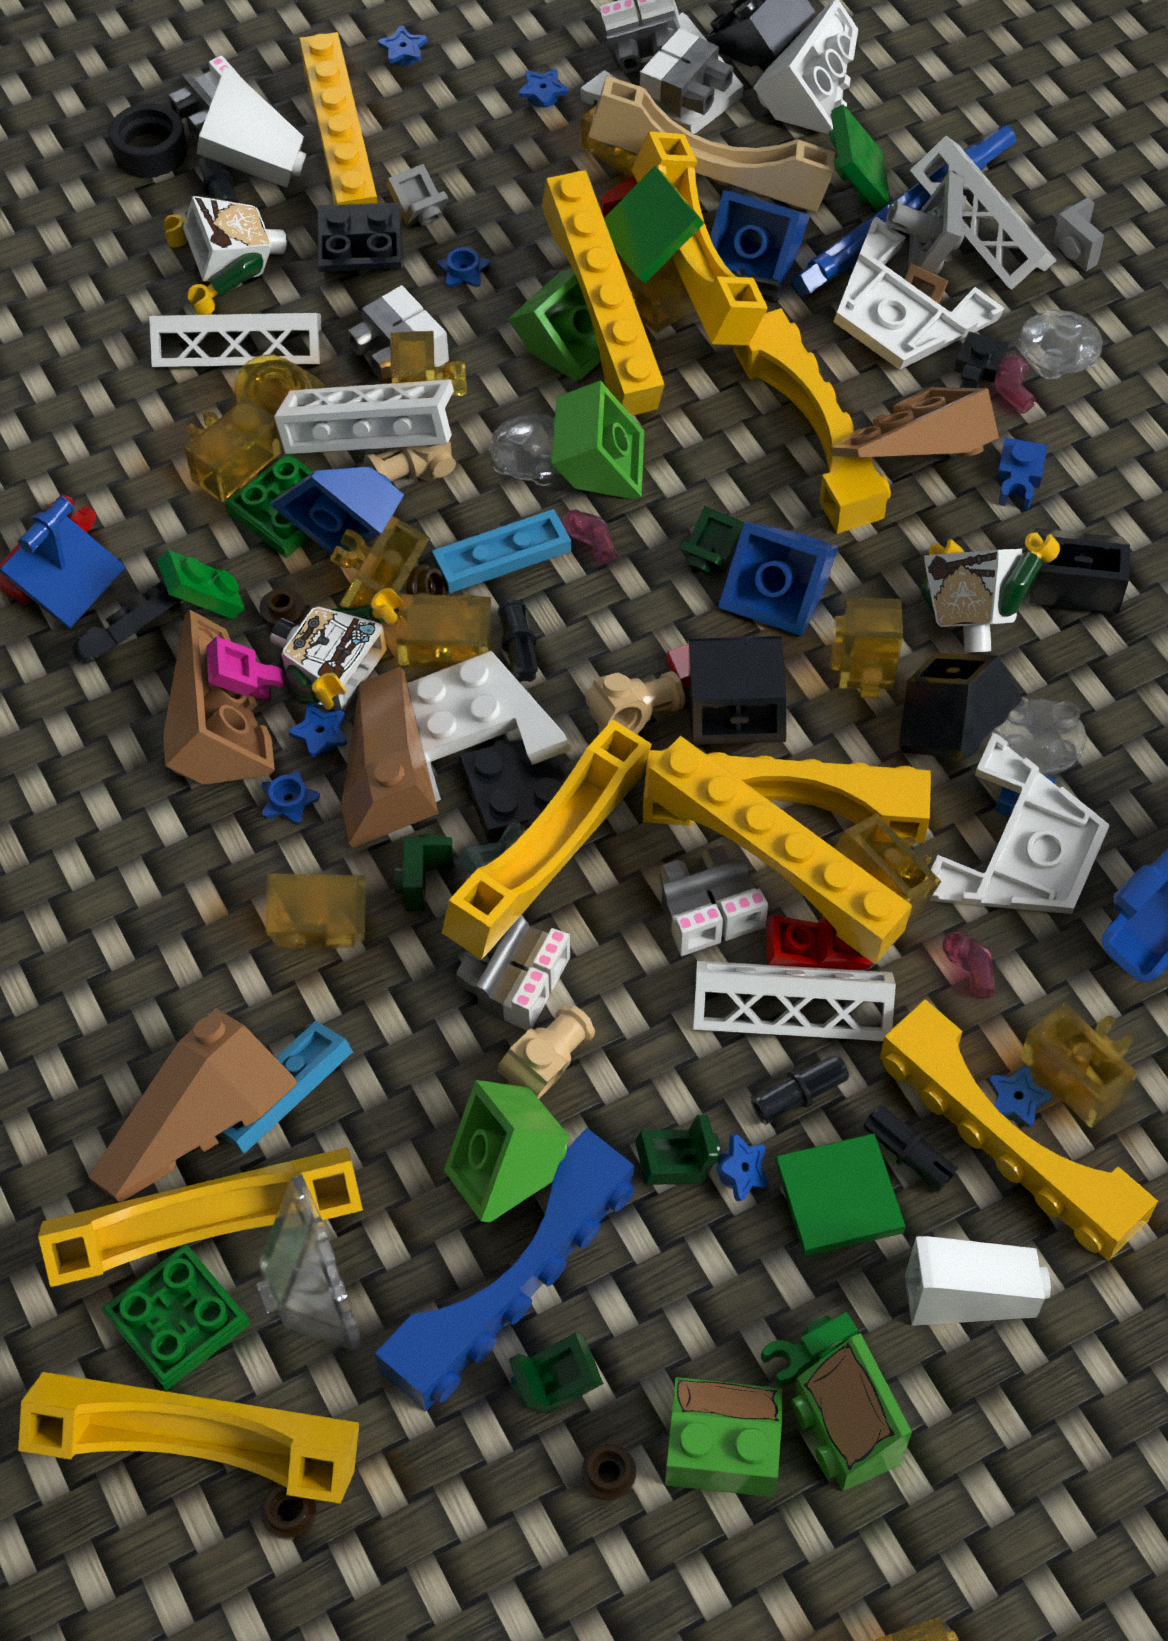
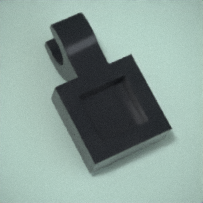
M969 331L956 359L954 371L962 373L960 388H979L982 379L995 382L1005 359L1009 343Z

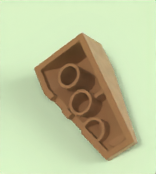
M931 387L900 401L893 406L894 414L877 416L873 419L874 426L856 430L830 447L832 456L843 457L958 453L959 457H969L984 451L983 445L998 439L999 434L988 388Z
M189 610L184 615L163 733L165 766L172 769L176 774L187 776L203 785L269 776L275 770L272 739L267 726H258L252 712L257 706L255 697L252 694L247 697L208 683L207 645L216 636L231 641L228 632L218 624Z
M401 666L359 683L341 803L348 842L352 848L439 814L405 672Z
M215 1008L209 1015L199 1020L194 1028L177 1043L88 1178L95 1186L118 1203L123 1202L171 1173L176 1166L178 1158L198 1146L205 1152L217 1145L219 1142L216 1135L242 1120L246 1127L260 1119L298 1083L294 1076L243 1024Z

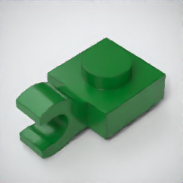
M847 1312L833 1320L828 1315L823 1316L804 1329V1336L801 1337L800 1343L791 1344L784 1340H776L767 1344L762 1350L761 1360L763 1363H766L775 1357L784 1358L789 1363V1367L776 1375L775 1382L778 1387L787 1386L794 1382L799 1374L808 1370L850 1337L857 1335L858 1329Z

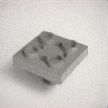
M949 171L920 211L903 205L898 201H894L893 206L890 207L886 216V226L910 234L908 269L910 264H914L938 275L950 251L958 249L965 235V226L962 225V214L967 201L966 196L963 195V176Z

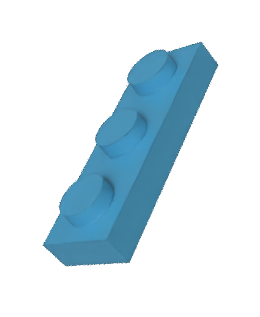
M552 509L432 550V559L436 569L440 570L443 574L446 589L450 594L571 552V539L555 510Z
M318 1021L312 1023L276 1057L294 1076L298 1084L260 1119L246 1127L241 1120L217 1136L245 1154L353 1053L347 1040Z

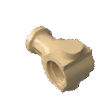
M450 441L448 444L394 447L376 456L374 454L364 456L365 467H372L376 472L385 475L391 482L405 475H409L413 479L419 478L425 481H432L436 478L447 476L456 466V461L451 454Z
M673 671L661 674L659 679L644 683L639 678L629 679L618 672L595 678L593 685L587 692L586 704L590 708V715L598 724L599 734L612 719L638 734L646 722L650 720L652 713L667 709L671 712L683 709L685 693L681 680Z
M564 1004L556 1011V1019L546 1029H529L508 1050L500 1061L497 1070L508 1080V1085L529 1087L537 1098L540 1099L555 1084L570 1065V1053L580 1043H588L595 1035V1029L590 1018L576 1006Z

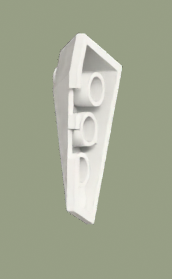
M832 0L765 70L753 87L757 92L760 103L771 112L775 120L829 134V130L833 129L831 110L842 104L847 106L842 96L843 90L850 86L851 78L846 74L847 64L854 60L858 28L839 0Z

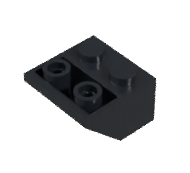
M732 0L730 3L733 7L730 11H724L711 21L712 29L705 38L708 42L719 46V53L749 67H753L776 57L816 12L808 0Z
M400 202L318 206L319 272L404 267Z
M1042 528L1034 529V532H1037L1043 539V543L1046 540V536L1052 534L1059 543L1060 551L1053 561L1043 563L1030 586L1029 603L1120 612L1129 582L1130 544L1124 537Z
M781 636L689 639V727L693 745L786 742V685Z
M935 652L907 680L899 747L902 752L965 759L974 754L980 748V743L996 727L1005 723L1009 718V713L1022 701L999 656Z

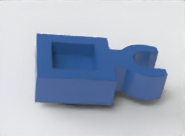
M1011 438L1004 439L997 481L1003 482L999 495L1000 506H1006L1008 496L1016 494L1024 500L1023 509L1028 510L1030 508L1034 488H1040L1047 444Z

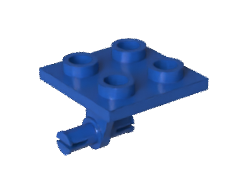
M59 496L45 513L38 512L33 517V525L18 539L21 547L2 566L0 573L65 628L70 630L125 570L126 566L67 517L74 507L65 497Z

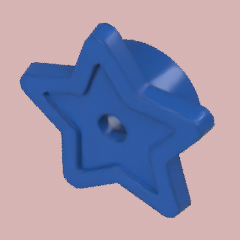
M400 26L393 36L380 38L378 46L388 51L389 63H394L398 66H408L421 60L419 48L427 42V37L425 35H411L403 26Z
M556 69L543 74L526 71L525 80L527 84L519 90L518 96L528 98L529 102L536 107L544 108L554 105L560 95L568 94L569 91L567 86L558 81V71Z
M461 247L452 250L448 254L447 259H440L437 261V264L441 270L447 273L445 281L447 287L451 288L461 283L479 287L481 285L480 273L489 267L490 260L479 258L478 254L470 248Z
M308 705L306 707L305 720L290 728L289 736L303 741L310 757L330 752L336 746L347 745V740L339 729L345 719V714L342 710L323 713L313 705ZM317 728H323L324 731L321 732V733H318V732H316V729H317Z
M294 771L291 775L279 776L272 782H263L261 786L269 800L262 811V815L266 819L285 816L298 825L302 822L304 808L317 802L320 798V793L306 788L298 771ZM286 796L293 797L290 801L284 800Z
M1023 1066L1012 1077L992 1075L988 1079L990 1086L997 1095L994 1103L997 1110L1007 1119L1021 1121L1027 1127L1034 1126L1036 1108L1052 1101L1053 1098L1050 1091L1034 1084L1028 1066ZM1014 1094H1022L1023 1099L1017 1100L1014 1097Z
M731 1134L729 1137V1148L721 1153L716 1169L722 1183L726 1187L733 1189L735 1200L742 1201L746 1198L751 1188L764 1189L768 1186V1180L761 1167L765 1146L763 1144L748 1146L738 1134Z

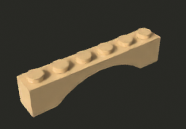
M607 75L592 117L588 135L589 138L597 140L603 146L619 147L634 152L638 156L648 131L685 134L698 161L695 173L710 177L714 182L721 185L731 184L746 189L757 197H770L786 202L794 209H807L816 213L834 173V151L798 139L781 145L747 148L715 143L697 136L671 120L656 105L645 88Z

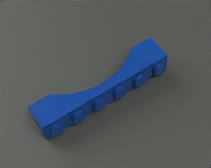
M586 1128L567 1148L564 1159L559 1163L552 1181V1189L545 1216L533 1241L517 1262L493 1284L463 1301L438 1310L411 1314L375 1353L379 1372L425 1412L436 1400L439 1403L445 1402L461 1382L459 1375L472 1361L476 1364L480 1363L492 1351L497 1342L495 1337L497 1333L508 1322L512 1325L516 1324L529 1310L532 1304L530 1297L541 1285L544 1284L548 1287L560 1277L567 1265L565 1259L577 1246L584 1249L593 1241L601 1228L599 1222L611 1209L618 1212L630 1200L635 1190L633 1187L634 1165Z

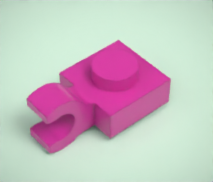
M218 636L207 645L208 683L247 697L252 694L255 698L261 700H268L271 697L270 685L278 688L284 686L283 670L274 665L256 662L255 650Z

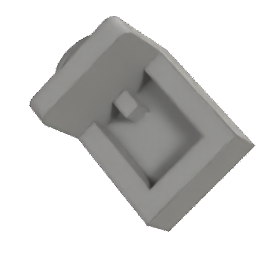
M424 164L392 176L386 182L394 202H400L401 216L407 227L418 222L422 226L428 225L442 216L448 197L445 191L438 193Z
M1089 198L1075 205H1069L1061 211L1056 221L1057 226L1053 244L1085 272L1098 265L1105 236L1090 223L1094 202Z

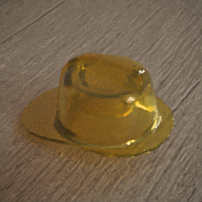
M260 355L249 360L239 371L235 382L236 398L242 410L251 418L278 434L279 431L274 416L290 390L327 388L317 377L289 360L276 355Z

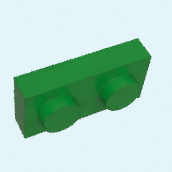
M169 549L157 559L169 595L230 619H234L245 609L238 592L239 585L229 572L217 570L200 563L194 557H186Z

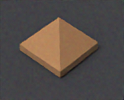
M910 264L905 280L938 304L940 303L948 280L914 264Z

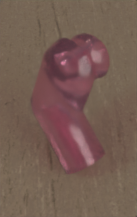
M1012 354L1005 357L999 365L996 389L1021 414H1024L1034 406L1036 397L1022 385L1024 371H1029L1028 362L1023 357Z
M575 509L568 511L564 515L562 525L568 535L575 540L592 545L596 560L599 563L606 564L616 559L618 555L608 525L602 518Z
M957 931L947 934L942 942V949L946 957L954 965L969 974L972 997L986 999L994 996L996 989L993 963L988 948Z

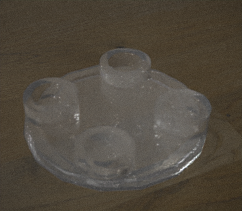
M1063 310L1040 312L1029 318L1021 328L1019 344L1023 354L1034 365L1038 366L1039 374L1046 379H1058L1062 374L1080 372L1088 367H1094L1100 360L1103 340L1099 330L1087 318L1079 314Z
M529 413L514 416L501 423L492 434L489 446L493 469L499 474H507L516 479L534 481L540 486L554 483L557 480V472L554 470L550 459L554 440L553 418L548 415Z
M1021 697L1022 701L1009 713L1007 721L996 727L993 733L1008 742L1007 746L1023 759L1027 757L1037 765L1039 772L1043 775L1056 774L1070 768L1082 756L1087 742L1085 726L1080 720V710L1078 707L1068 701L1056 702L1044 698L1027 699Z

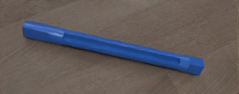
M1005 125L995 129L975 145L971 144L963 150L976 166L983 170L988 162L1016 142V136L1011 127ZM947 162L930 173L928 178L933 183H941L949 172V164ZM918 182L812 259L805 269L790 279L799 296L809 294L819 286H825L857 262L873 219L878 217L885 222L890 207L893 206L894 201L920 211L931 197L929 192Z

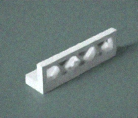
M945 136L910 170L930 195L934 193L940 183H933L925 172L941 156L949 164L950 172L964 177L963 189H970L974 194L972 212H963L962 214L965 236L1008 288L1013 289L1036 267L1045 272L1057 261L959 144L948 136ZM981 203L988 212H980ZM963 218H971V227ZM979 219H995L999 223L997 241H982L978 237ZM1006 233L1014 242L1005 241ZM988 248H996V257ZM1004 248H1020L1028 259L1010 275L1003 267Z
M321 314L149 316L152 367L320 364L319 331H321ZM292 331H309L310 355L293 356L281 343ZM231 332H242L236 340L228 334ZM250 332H262L273 343L262 356L252 357L239 345ZM269 332L283 333L278 339H275ZM185 333L200 334L193 341ZM208 333H220L231 344L220 357H209L198 346ZM161 334H178L189 346L178 358H162ZM236 348L244 357L228 356ZM276 348H278L286 356L270 355ZM194 349L202 358L186 357Z
M451 379L290 390L274 418L285 454L448 444L452 436L445 407L454 390Z
M697 961L693 1030L883 1041L884 1036L893 1028L896 983L892 972ZM705 992L727 993L738 1007L725 1018L704 1017ZM738 994L752 995L748 999L743 1001V999ZM763 995L777 996L787 1007V1010L775 1021H763L750 1007ZM787 997L801 998L793 1004ZM813 998L826 999L837 1013L824 1024H813L799 1010ZM837 1000L851 1001L842 1007ZM863 1001L883 1002L881 1028L859 1026L849 1013ZM742 1013H745L751 1020L737 1018ZM794 1015L800 1023L786 1021ZM844 1019L850 1026L836 1024Z

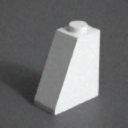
M224 67L199 135L196 154L286 188L292 174L300 176L307 156L306 153L300 151L304 136L232 69Z
M920 1236L915 1239L905 1273L912 1326L1037 1318L1044 1300L1050 1298L1051 1294L1049 1272L1046 1266H1039L1036 1248Z

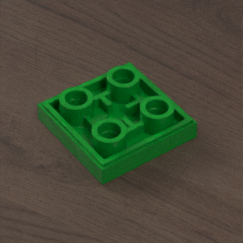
M842 104L831 110L833 129L829 130V137L834 148L837 150L838 156L833 160L834 167L843 181L848 179L851 181L861 203L866 204L869 202L875 211L878 212L891 203L883 152L846 106Z
M656 166L604 218L615 250L636 277L644 283L704 224L703 220L671 181Z
M285 454L225 501L226 512L287 558L311 538L274 509L271 503L276 497L309 476L313 471L292 455Z
M875 1133L776 1156L775 1164L804 1257L904 1233L906 1226Z
M184 1244L101 1308L104 1316L165 1391L169 1390L251 1325L247 1315L187 1244Z

